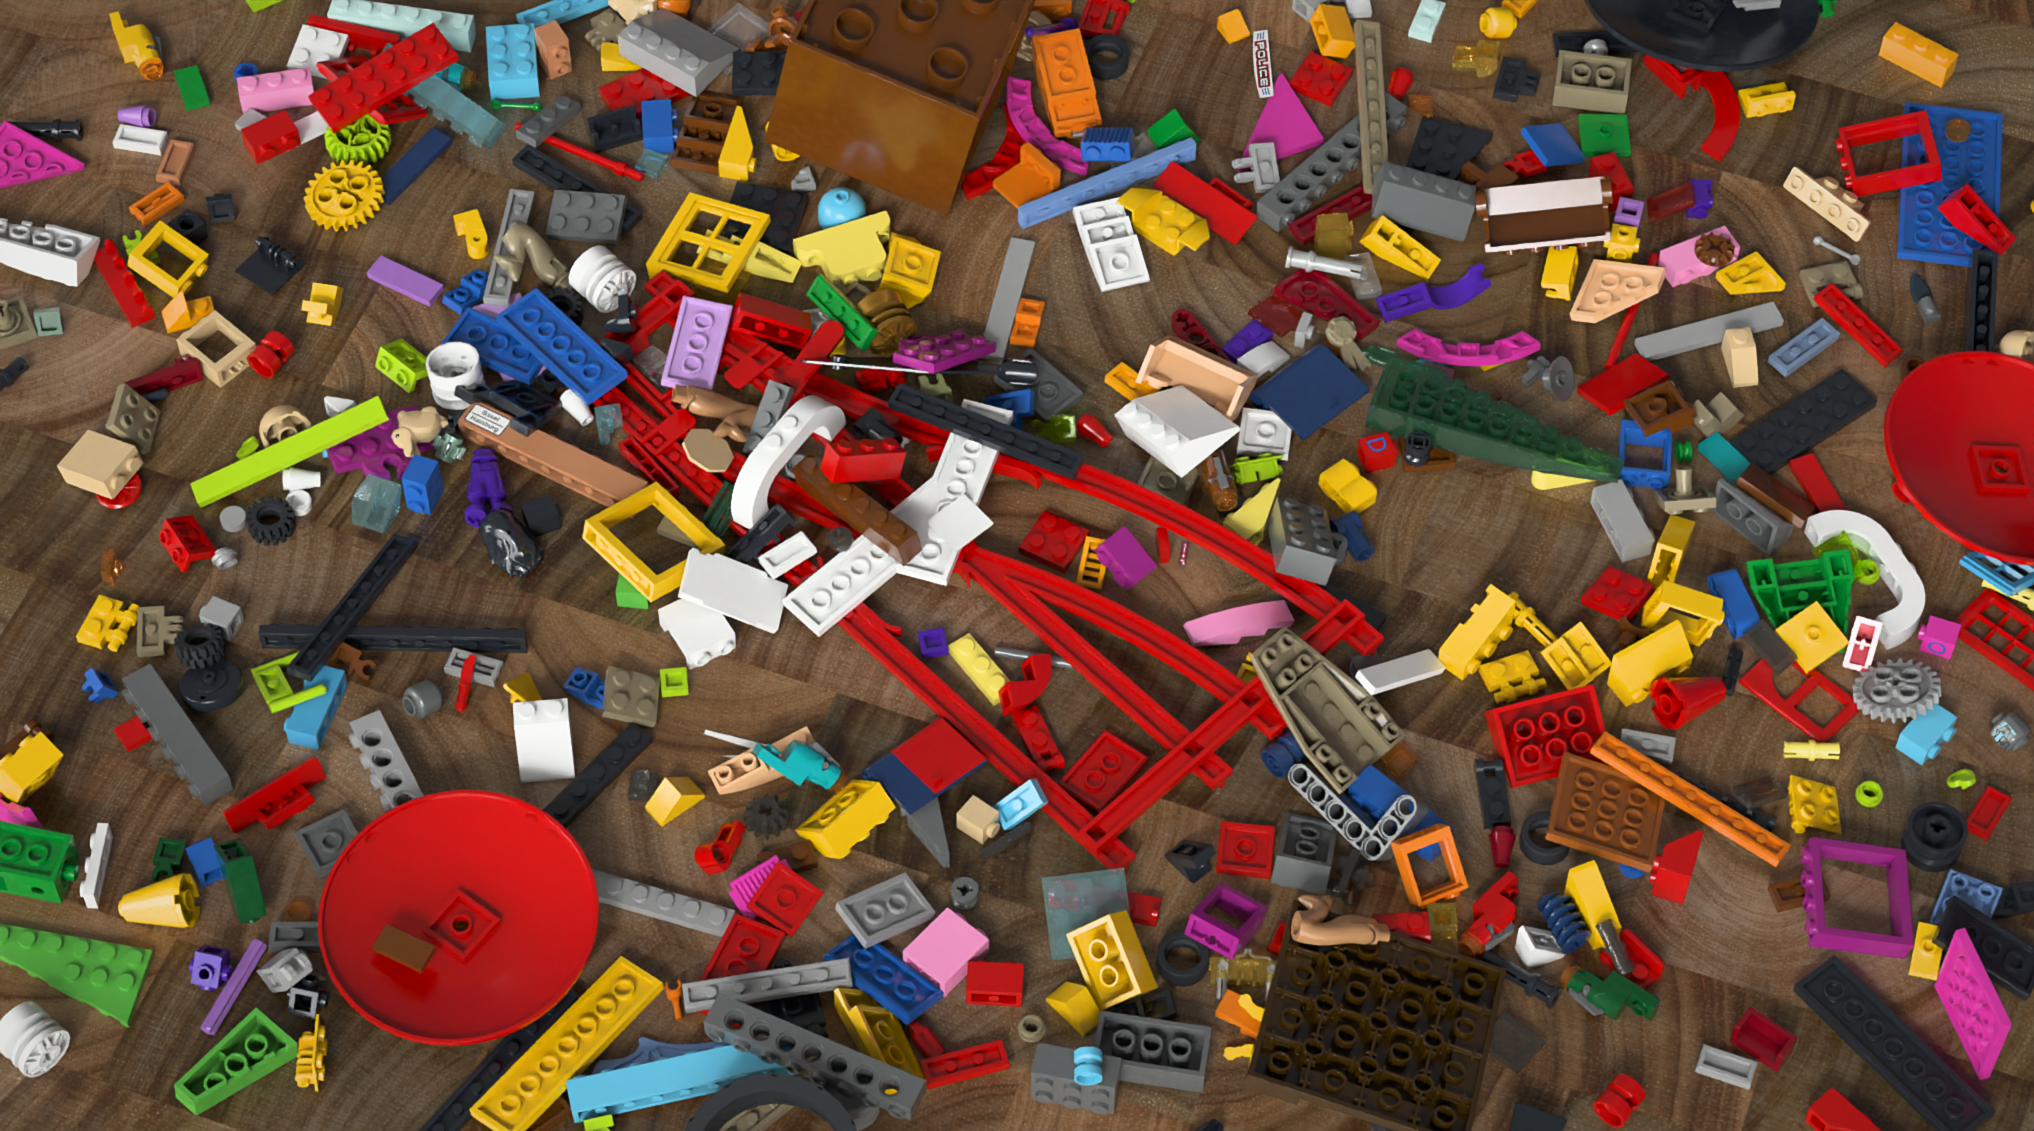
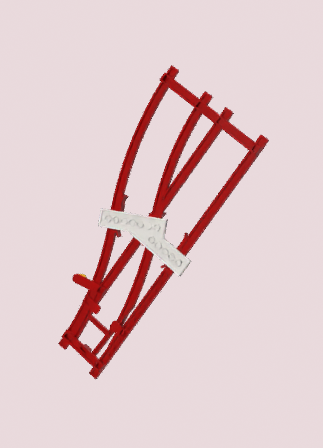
M664 270L644 284L645 290L654 298L639 309V318H636V331L622 334L609 332L604 336L605 338L630 345L633 358L649 346L648 336L664 323L675 329L683 296L697 298L695 293L681 280L677 279L675 281ZM837 321L824 322L795 360L790 359L783 352L775 350L768 346L766 342H762L750 334L732 330L731 322L729 323L717 372L726 365L730 367L724 373V379L735 389H742L748 383H751L764 395L769 379L794 388L795 390L787 411L797 401L810 395L818 396L839 407L845 415L854 419H859L868 410L873 408L882 415L886 424L899 432L902 437L931 446L926 448L929 463L939 461L933 477L916 491L900 477L899 479L862 481L893 508L890 511L917 531L923 550L905 566H902L812 498L798 484L777 474L769 488L768 501L774 504L780 503L788 511L855 539L854 542L826 565L823 563V557L817 556L819 569L806 559L783 573L782 575L796 587L793 592L783 599L784 606L818 637L834 624L839 625L932 711L952 726L1016 787L1019 788L1030 779H1037L1048 800V803L1041 807V809L1116 876L1121 872L1123 874L1127 873L1128 866L1136 859V854L1122 843L1117 836L1191 772L1212 790H1215L1217 787L1222 789L1225 786V780L1233 774V769L1214 752L1248 722L1270 740L1274 737L1279 738L1287 724L1276 706L1271 703L1272 700L1258 675L1246 684L1198 649L1135 612L1047 571L982 549L975 544L974 539L955 552L926 523L929 518L962 494H965L978 507L991 473L1028 482L1036 490L1041 485V478L1094 496L1150 520L1209 550L1263 582L1319 621L1301 639L1322 656L1327 654L1341 640L1347 642L1364 657L1369 654L1373 656L1376 653V647L1384 641V636L1365 621V614L1347 599L1340 602L1314 582L1277 573L1275 571L1273 555L1222 525L1171 499L1085 463L1073 481L888 408V402L818 373L823 364L801 362L802 358L831 357L833 354L846 355L844 328ZM599 340L596 343L601 347V340ZM628 362L623 366L628 374L625 380L665 420L661 421L637 402H632L616 387L602 395L593 404L628 436H632L649 455L742 538L749 529L733 521L731 512L733 492L711 472H706L691 462L681 446L689 431L697 429L695 427V417L686 409L681 408L677 410L674 407L678 403L672 401L673 388L662 395ZM964 399L961 405L963 408L1009 426L1013 419V411L967 399ZM844 428L840 430L832 441L814 432L810 435L825 449L827 443L839 442L841 440L858 441ZM731 449L734 458L727 470L719 473L724 478L736 483L739 473L748 458ZM778 533L777 536L781 541L777 544L772 539L758 553L763 555L784 542L785 539ZM953 572L959 574L970 588L971 577L1169 753L1097 816L1093 817L893 636L902 637L901 627L887 624L862 601L896 573L947 586ZM1040 600L1086 619L1136 645L1179 671L1225 704L1191 733Z

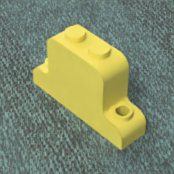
M883 211L793 239L794 256L797 260L802 261L801 266L820 265L825 276L831 282L838 281L846 288L854 281L859 284L876 281L883 277L886 264V252L882 244L889 241L891 233L890 217L887 211Z

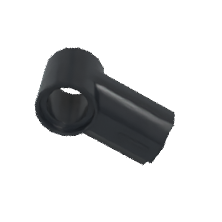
M873 408L851 425L852 430L860 440L890 437L897 440L900 445L903 442L902 435L886 424L882 415Z

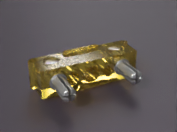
M1244 949V952L1237 954L1233 960L1224 955L1223 957H1210L1208 968L1211 969L1210 983L1217 984L1216 998L1220 1000L1221 984H1223L1222 998L1226 992L1227 985L1266 987V1001L1277 961H1273L1270 956L1255 955L1252 949ZM1248 953H1249L1250 957L1254 958V959H1241V958L1245 957Z

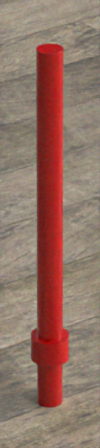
M518 121L515 124L514 130L519 129L524 123ZM551 135L544 141L549 145L613 170L614 174L618 176H627L639 182H642L645 178V173L629 167L628 163L621 160L616 162Z
M1651 253L1646 266L1656 267L1659 255ZM1642 301L1628 307L1604 364L1606 370L1616 364Z

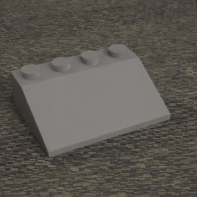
M664 8L633 20L618 35L619 54L695 97L733 60V52H740L739 48Z

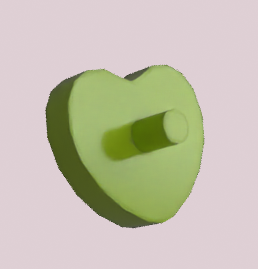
M254 436L245 440L236 456L242 460L251 454L257 453L255 450L259 446V440Z
M1969 769L1956 771L1947 778V784L1951 788L1961 786L1962 789H1966L1976 782L1974 772Z

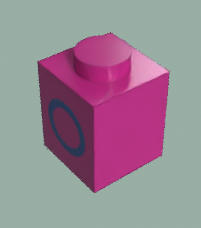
M1930 615L1928 624L1921 625L1917 639L1922 640L1919 651L1950 660L1961 625Z

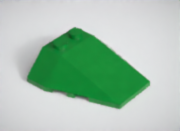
M1849 549L1823 552L1819 559L1773 564L1772 558L1746 561L1750 587L1775 630L1817 601L1843 635L1847 636L1848 611L1851 604L1850 595L1854 579ZM1845 647L1836 654L1844 653ZM1787 650V652L1789 653L1791 659H1794V657H1793V656L1790 654V652Z

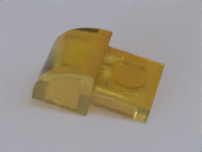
M1478 40L1477 46H1456L1451 63L1453 70L1476 71L1477 77H1486L1493 74L1498 67L1502 53V41Z
M1456 903L1428 904L1426 911H1428L1431 944L1459 953Z

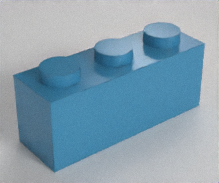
M323 666L311 682L304 680L303 690L324 684L327 692L321 696L294 705L292 715L288 716L284 723V731L287 734L289 743L320 750L348 687L344 670Z

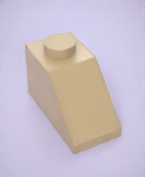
M1750 327L1726 329L1721 350L1733 388L1758 385L1756 345Z

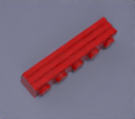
M632 436L618 443L619 453L649 485L658 482L675 499L680 496L679 486Z

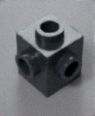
M306 975L288 989V1014L315 1019L316 1014H319L323 1008H327L330 992L326 991L327 981L319 980L314 975Z

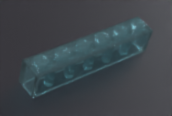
M388 42L382 52L389 49L393 45ZM436 75L402 93L406 97L409 93L415 96L413 102L423 109L427 106L432 108L433 112L431 114L440 121L444 122L447 119L452 122L449 127L460 135L463 132L469 134L468 140L479 148L483 144L490 149L507 126Z

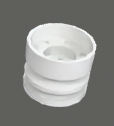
M598 245L584 252L576 260L569 274V284L583 297H586L600 312L608 313L618 308L619 295H631L636 284V274L622 261H619L605 246Z
M449 342L438 346L428 355L426 369L431 381L430 386L435 402L441 407L450 410L468 408L470 404L454 395L455 387L457 385H464L465 389H474L475 384L485 385L484 376L481 371V362L476 348L463 342Z
M34 1001L23 1002L15 1006L0 1021V1052L6 1058L11 1059L13 1065L19 1068L27 1077H37L50 1070L62 1058L69 1046L70 1035L68 1031L60 1027L59 1023L51 1019L50 1015Z

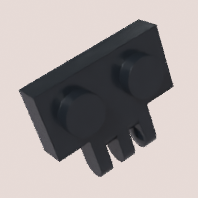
M1503 56L1493 98L1516 103L1519 94L1533 97L1536 95L1541 75L1537 72L1525 70L1527 61Z

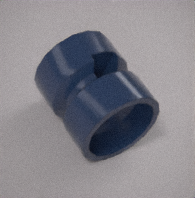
M1290 729L1277 738L1275 744L1271 743L1260 754L1265 767L1270 773L1280 779L1288 775L1293 765L1301 764L1308 759Z

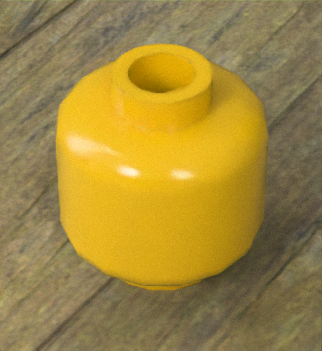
M1506 7L1488 8L1480 17V29L1488 38H1508L1517 27L1516 17Z

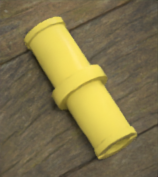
M1809 740L1808 742L1784 741V758H1808V761H1814L1815 759L1839 760V742L1817 743L1815 740Z

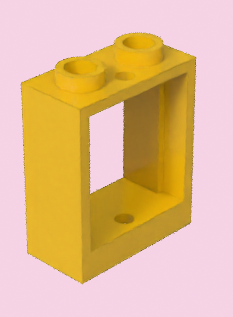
M159 221L129 254L127 266L174 298L180 291H183L186 295L193 287L195 278L197 276L201 278L206 273L209 267L207 265L209 254L162 221ZM163 240L194 261L178 280L147 259Z
M1664 580L1643 606L1641 628L1656 632L1678 619L1688 643L1700 647L1706 638L1709 639L1715 627L1717 625L1720 626L1724 620L1725 611L1722 610L1723 599ZM1672 607L1701 618L1697 620L1669 611L1668 608Z

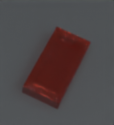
M1688 182L1647 199L1648 219L1654 223L1696 206L1694 185Z

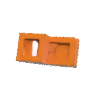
M1025 298L1020 299L1015 323L1010 335V344L1035 348L1045 302Z
M1227 989L1215 1011V1017L1241 1027L1240 1033L1256 1039L1260 1022L1240 1006L1238 1000L1241 995Z

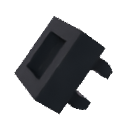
M216 193L214 196L206 197L210 223L235 220L231 194Z

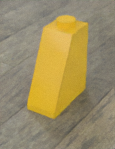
M1670 514L1657 543L1647 582L1654 584L1655 590L1664 580L1675 583L1696 522Z
M1595 860L1569 869L1564 894L1571 895L1570 903H1574L1577 906L1574 912L1581 913L1582 917L1579 921L1586 922L1587 926L1584 930L1591 931L1592 935L1588 941L1592 949L1608 948L1619 939L1621 925Z

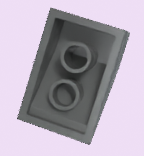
M1286 812L1271 883L1279 884L1282 887L1303 889L1309 893L1325 894L1338 830L1328 821Z

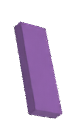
M382 255L367 271L368 278L429 307L432 306L444 291L443 284Z

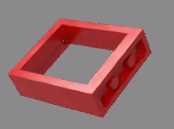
M1926 110L1838 128L1839 138L1835 139L1837 153L1842 152L1843 154L1840 157L1842 171L1847 170V174L1844 175L1846 188H1851L1857 197L1942 180L1941 163ZM1914 134L1920 135L1927 163L1857 177L1850 150L1851 147Z

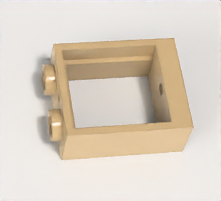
M216 310L203 317L199 323L188 331L183 332L177 339L180 355L189 354L191 359L197 357L201 372L220 388L250 366L247 362V356L256 347L255 342ZM219 330L238 346L214 363L199 351L196 346Z

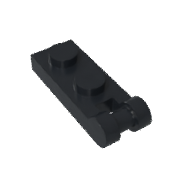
M1502 757L1493 758V761L1474 759V773L1483 828L1492 829L1496 826L1511 827L1512 821ZM1493 771L1494 776L1485 777V772Z

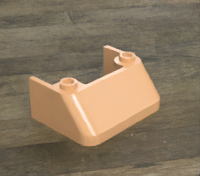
M1165 336L1150 345L1136 382L1141 384L1147 380V384L1156 389L1182 385L1204 402L1213 405L1215 410L1233 421L1242 410L1256 384L1258 376L1245 368L1173 336Z

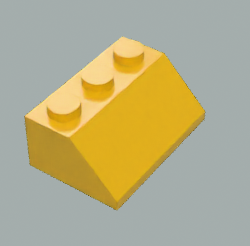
M1678 619L1613 655L1607 685L1626 707L1634 702L1639 703L1650 694L1651 685L1655 680L1663 677H1685L1690 672L1693 654Z
M852 779L795 831L804 840L809 839L811 846L823 856L841 859L851 852L853 845L866 839L870 835L872 828L885 822L889 818V813L896 807L879 782Z
M1127 910L1109 914L1066 934L1089 992L1100 1011L1158 988Z

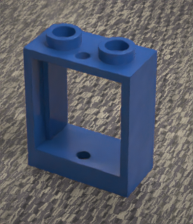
M1621 420L1618 433L1616 481L1622 479L1627 487L1667 488L1671 473L1672 434L1669 430L1665 428L1645 437L1634 421ZM1632 444L1662 448L1661 471L1624 467L1625 445Z

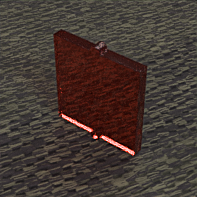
M1272 294L1264 301H1259L1258 305L1248 312L1250 317L1281 338L1292 330L1296 331L1303 314L1275 294Z

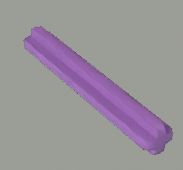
M252 940L229 981L203 1021L201 1029L206 1034L215 1035L265 953L267 945L262 940Z

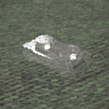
M1365 252L1345 256L1344 261L1363 264L1362 270L1358 271L1361 272L1360 279L1349 277L1357 301L1382 296V288L1370 253Z

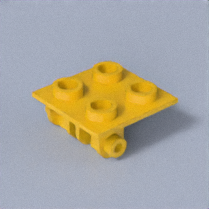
M1790 775L1787 793L1790 800L1789 812L1793 815L1792 829L1796 833H1804L1806 828L1810 826L1841 835L1836 787Z
M316 1014L315 1033L303 1032L302 1036L299 1037L295 1081H297L299 1087H308L309 1084H314L316 1092L319 1090V1081H324L325 1079L323 1056L327 1055L325 1025L320 1024L319 1014Z

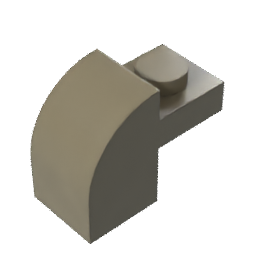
M1722 392L1707 405H1704L1699 400L1693 404L1694 410L1697 413L1693 416L1694 424L1706 437H1710L1716 432L1720 435L1727 432L1745 416Z

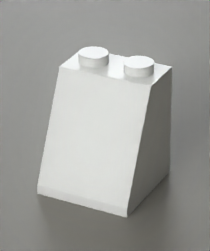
M568 699L513 703L514 729L521 783L575 778L573 734Z

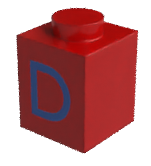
M1388 432L1358 439L1357 456L1365 474L1395 466L1396 455L1399 454L1398 446L1395 440H1391Z

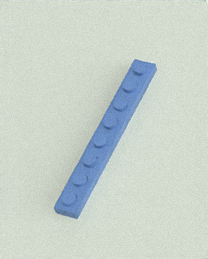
M1192 137L1178 141L1171 146L1158 149L1141 158H1135L1131 162L1119 167H1113L1109 171L1093 175L1084 181L1071 184L1054 193H1048L1044 197L1032 202H1026L1018 207V223L1022 229H1025L1072 210L1073 207L1082 206L1161 174L1171 161L1180 166L1193 161L1196 157V143Z

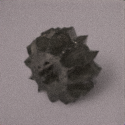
M765 792L763 798L760 799L755 795L753 802H747L745 806L746 811L743 813V821L746 823L748 832L753 831L756 838L764 835L765 839L768 840L771 834L778 838L780 830L786 831L790 814L787 810V804L785 801H779L777 794L769 798Z

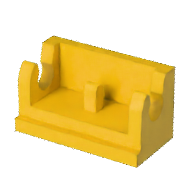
M1549 246L1541 286L1548 289L1553 288L1556 291L1547 290L1545 294L1547 297L1571 301L1579 266L1576 246H1569L1568 249L1554 250V246Z

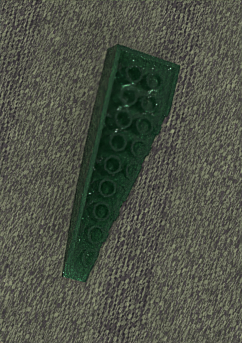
M1389 354L1369 404L1365 427L1388 432L1405 439L1411 432L1421 431L1429 435L1432 447L1464 456L1542 473L1618 483L1624 461L1596 447L1590 449L1584 446L1582 440L1574 436L1570 439L1560 434V429L1552 425L1546 427L1538 423V418L1502 400L1499 402L1494 401L1489 397L1488 393L1482 390L1477 392L1467 387V382L1459 378L1455 381L1447 377V372L1439 368Z

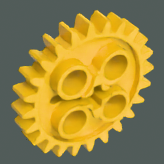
M352 159L348 165H345L344 160H341L340 166H336L332 162L331 169L328 170L322 167L323 174L315 173L316 181L309 180L308 183L311 188H305L307 194L304 197L305 207L311 219L316 220L318 226L324 224L326 230L333 225L336 232L340 226H343L345 231H348L349 225H353L357 229V222L359 221L367 224L365 218L367 216L374 218L373 210L380 211L378 203L384 202L382 197L385 194L384 185L377 171H373L371 165L365 167L362 161L356 166Z

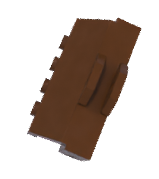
M1610 175L1569 180L1536 181L1512 186L1476 189L1475 191L1477 217H1483L1486 253L1504 251V255L1518 254V249L1526 248L1529 249V252L1544 251L1546 246H1554V250L1568 249L1569 244L1579 243V247L1594 246V241L1611 240L1608 204H1612L1613 200Z

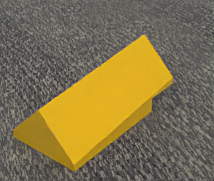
M837 988L834 991V1008L859 1052L924 1079L922 1070L897 1017L860 989ZM887 1089L884 1093L891 1095L898 1091L895 1089Z

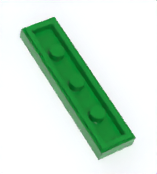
M818 274L806 295L832 321L841 323L844 333L859 349L866 351L879 329L825 275Z

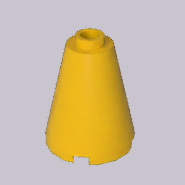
M180 873L124 894L122 900L119 901V913L127 922L178 928L195 927L199 921L200 906L195 907L194 898L199 897V891L191 874Z

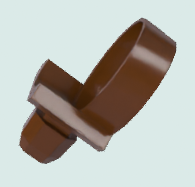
M1641 607L1636 614H1642L1643 607ZM1626 616L1620 617L1617 633L1621 636L1618 645L1621 649L1624 650L1650 635L1649 629L1635 627L1627 620Z

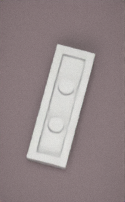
M97 823L96 833H92L90 837V848L92 851L91 856L87 857L85 861L86 880H82L80 884V896L84 897L87 908L98 909L113 840L109 823Z

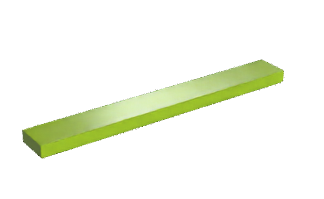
M376 396L190 483L197 503L201 508L388 421V415L380 397Z

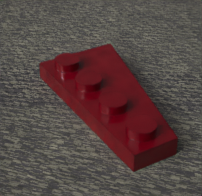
M1300 268L1274 287V294L1328 323L1333 318L1342 316L1353 321L1357 331L1356 338L1360 340L1379 327L1380 320L1322 271L1313 270L1309 273L1305 269Z

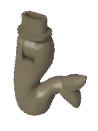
M523 221L516 222L502 239L510 255H494L496 262L508 270V274L513 281L518 282L526 250L532 267L541 280L548 285H553L552 288L554 289L559 287L563 291V288H568V293L574 290L569 284L570 271L555 255L545 240Z

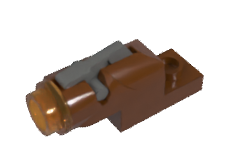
M1218 448L1200 462L1196 469L1203 491H1208L1213 505L1219 511L1224 512L1236 507L1238 495L1223 450Z

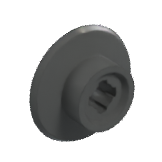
M1559 356L1553 360L1551 366L1544 370L1542 376L1545 390L1551 392L1554 398L1561 402H1565L1570 398L1575 382L1573 367L1564 356Z

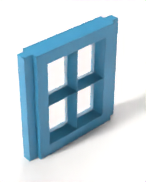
M1977 551L1964 555V558L1960 559L1959 564L2008 596H2013L2034 585V566L2010 562L2004 564L1998 559ZM1979 560H1984L1991 566L1995 567V569H1991ZM2014 566L2015 568L2026 574V576L2024 577L2023 575L2016 572L2010 567ZM1999 573H2004L2005 575L2013 579L2015 582H2011Z

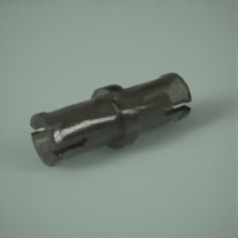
M1612 919L1597 924L1595 927L1606 947L1604 951L1606 955H1610L1617 972L1624 976L1634 971L1635 968L1624 948L1626 944L1620 940Z

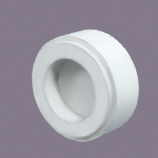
M304 490L292 491L285 499L288 501L289 506L291 505L294 516L306 515L312 509L311 496Z

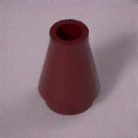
M1496 826L1491 829V833L1488 835L1493 866L1504 869L1510 866V858L1516 836L1513 834L1512 828Z

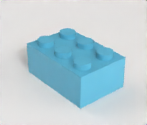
M534 23L486 27L491 101L494 99L540 97Z

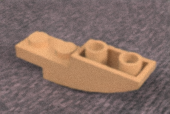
M806 726L771 745L782 754L792 740L809 744L814 739ZM753 748L708 771L719 794L753 788L784 775L759 759L753 753Z

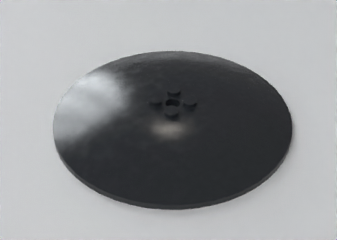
M1584 0L1596 20L1613 36L1628 46L1667 63L1707 71H1746L1767 67L1786 60L1808 43L1815 31L1819 17L1818 0H1781L1780 8L1745 11L1743 7L1736 8L1733 0Z

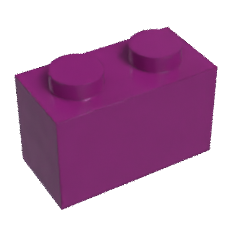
M1123 526L1094 550L1100 563L1109 568L1114 574L1117 584L1124 587L1126 591L1157 567L1126 526Z

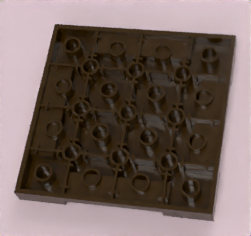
M1294 900L1288 913L1277 954V962L1242 1087L1295 1105L1298 1104L1299 1099L1396 1131H1471L1507 969L1390 931L1388 942L1378 941L1377 944L1346 943L1323 946L1300 943L1292 938V919L1296 911L1309 909L1300 901ZM1329 911L1327 918L1322 923L1343 915Z

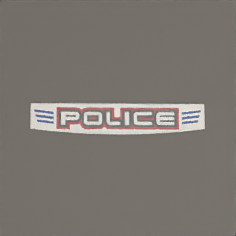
M1255 31L1253 34V63L1257 89L1260 98L1274 96L1268 31Z

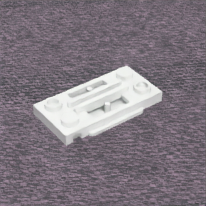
M692 548L688 553L678 597L774 634L779 627L784 605L783 599L786 597L788 584L767 577L768 575L764 571L718 553L703 555L699 553L698 549Z

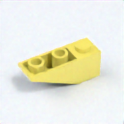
M1276 478L1272 483L1265 484L1255 497L1248 498L1239 510L1227 515L1223 521V527L1255 545L1263 541L1268 527V519L1279 496L1281 480Z

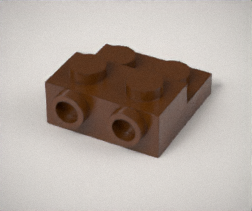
M1670 380L1623 401L1625 409L1645 437L1665 428L1672 434L1694 424L1693 416L1696 415L1693 405L1690 401L1685 402L1682 390L1679 387L1675 388Z

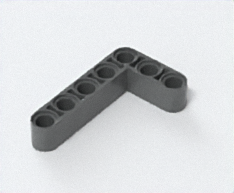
M1298 763L1293 765L1288 773L1291 785L1368 860L1387 861L1392 858L1394 853L1390 842L1410 835L1428 813V803L1425 798L1416 795H1402L1393 803L1380 821L1375 824L1344 792L1339 794L1315 765ZM1306 770V772H1307V779H1306V781L1304 782V781H1303V773H1304V771ZM1324 788L1326 794L1325 798L1322 800L1321 791ZM1411 801L1414 803V811L1412 813L1409 812ZM1341 806L1344 809V815L1342 816V818H1340L1339 816V809ZM1394 822L1397 824V832L1395 834L1392 831ZM1359 825L1362 826V833L1360 836L1357 833V828ZM1379 842L1381 850L1377 855L1375 848Z

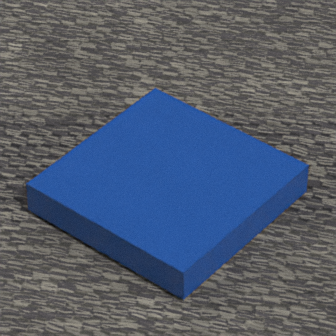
M1562 123L1524 126L1520 132L1544 167L1582 163L1585 159V155Z

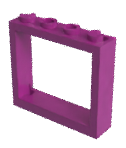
M1811 837L1805 847H1802V856L1799 859L1800 863H1803L1801 885L1805 888L1803 910L1806 911L1807 915L1804 931H1808L1809 946L1905 959L1914 947L1906 850ZM1821 858L1886 867L1892 936L1826 927Z

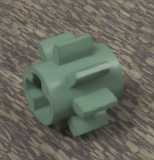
M446 431L445 435L442 436L437 434L432 444L435 447L434 449L437 450L435 455L448 463H452L456 458L461 460L466 451V448L462 445L463 438L449 431Z

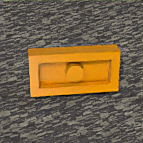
M1123 362L1105 375L1104 382L1130 401L1160 392V389L1148 385L1147 380L1141 384L1137 383L1138 373Z

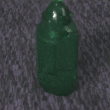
M1377 346L1359 348L1370 363L1390 370H1397L1401 359L1399 354Z

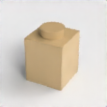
M973 795L957 812V828L981 844H984L989 837L993 838L1000 829L999 811Z

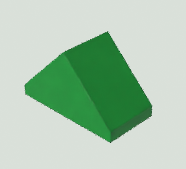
M1175 108L1148 128L1146 132L1157 150L1191 137L1195 143L1200 141L1190 122Z

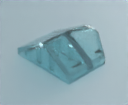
M368 474L364 482L356 489L351 503L352 523L385 534L399 513L402 485Z

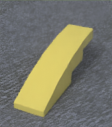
M707 229L705 236L710 237L713 231ZM721 235L717 237V240L738 246L743 240L732 235L730 240ZM759 241L741 271L793 283L802 261ZM700 245L696 253L700 254L704 246ZM710 249L706 257L728 265L733 255Z

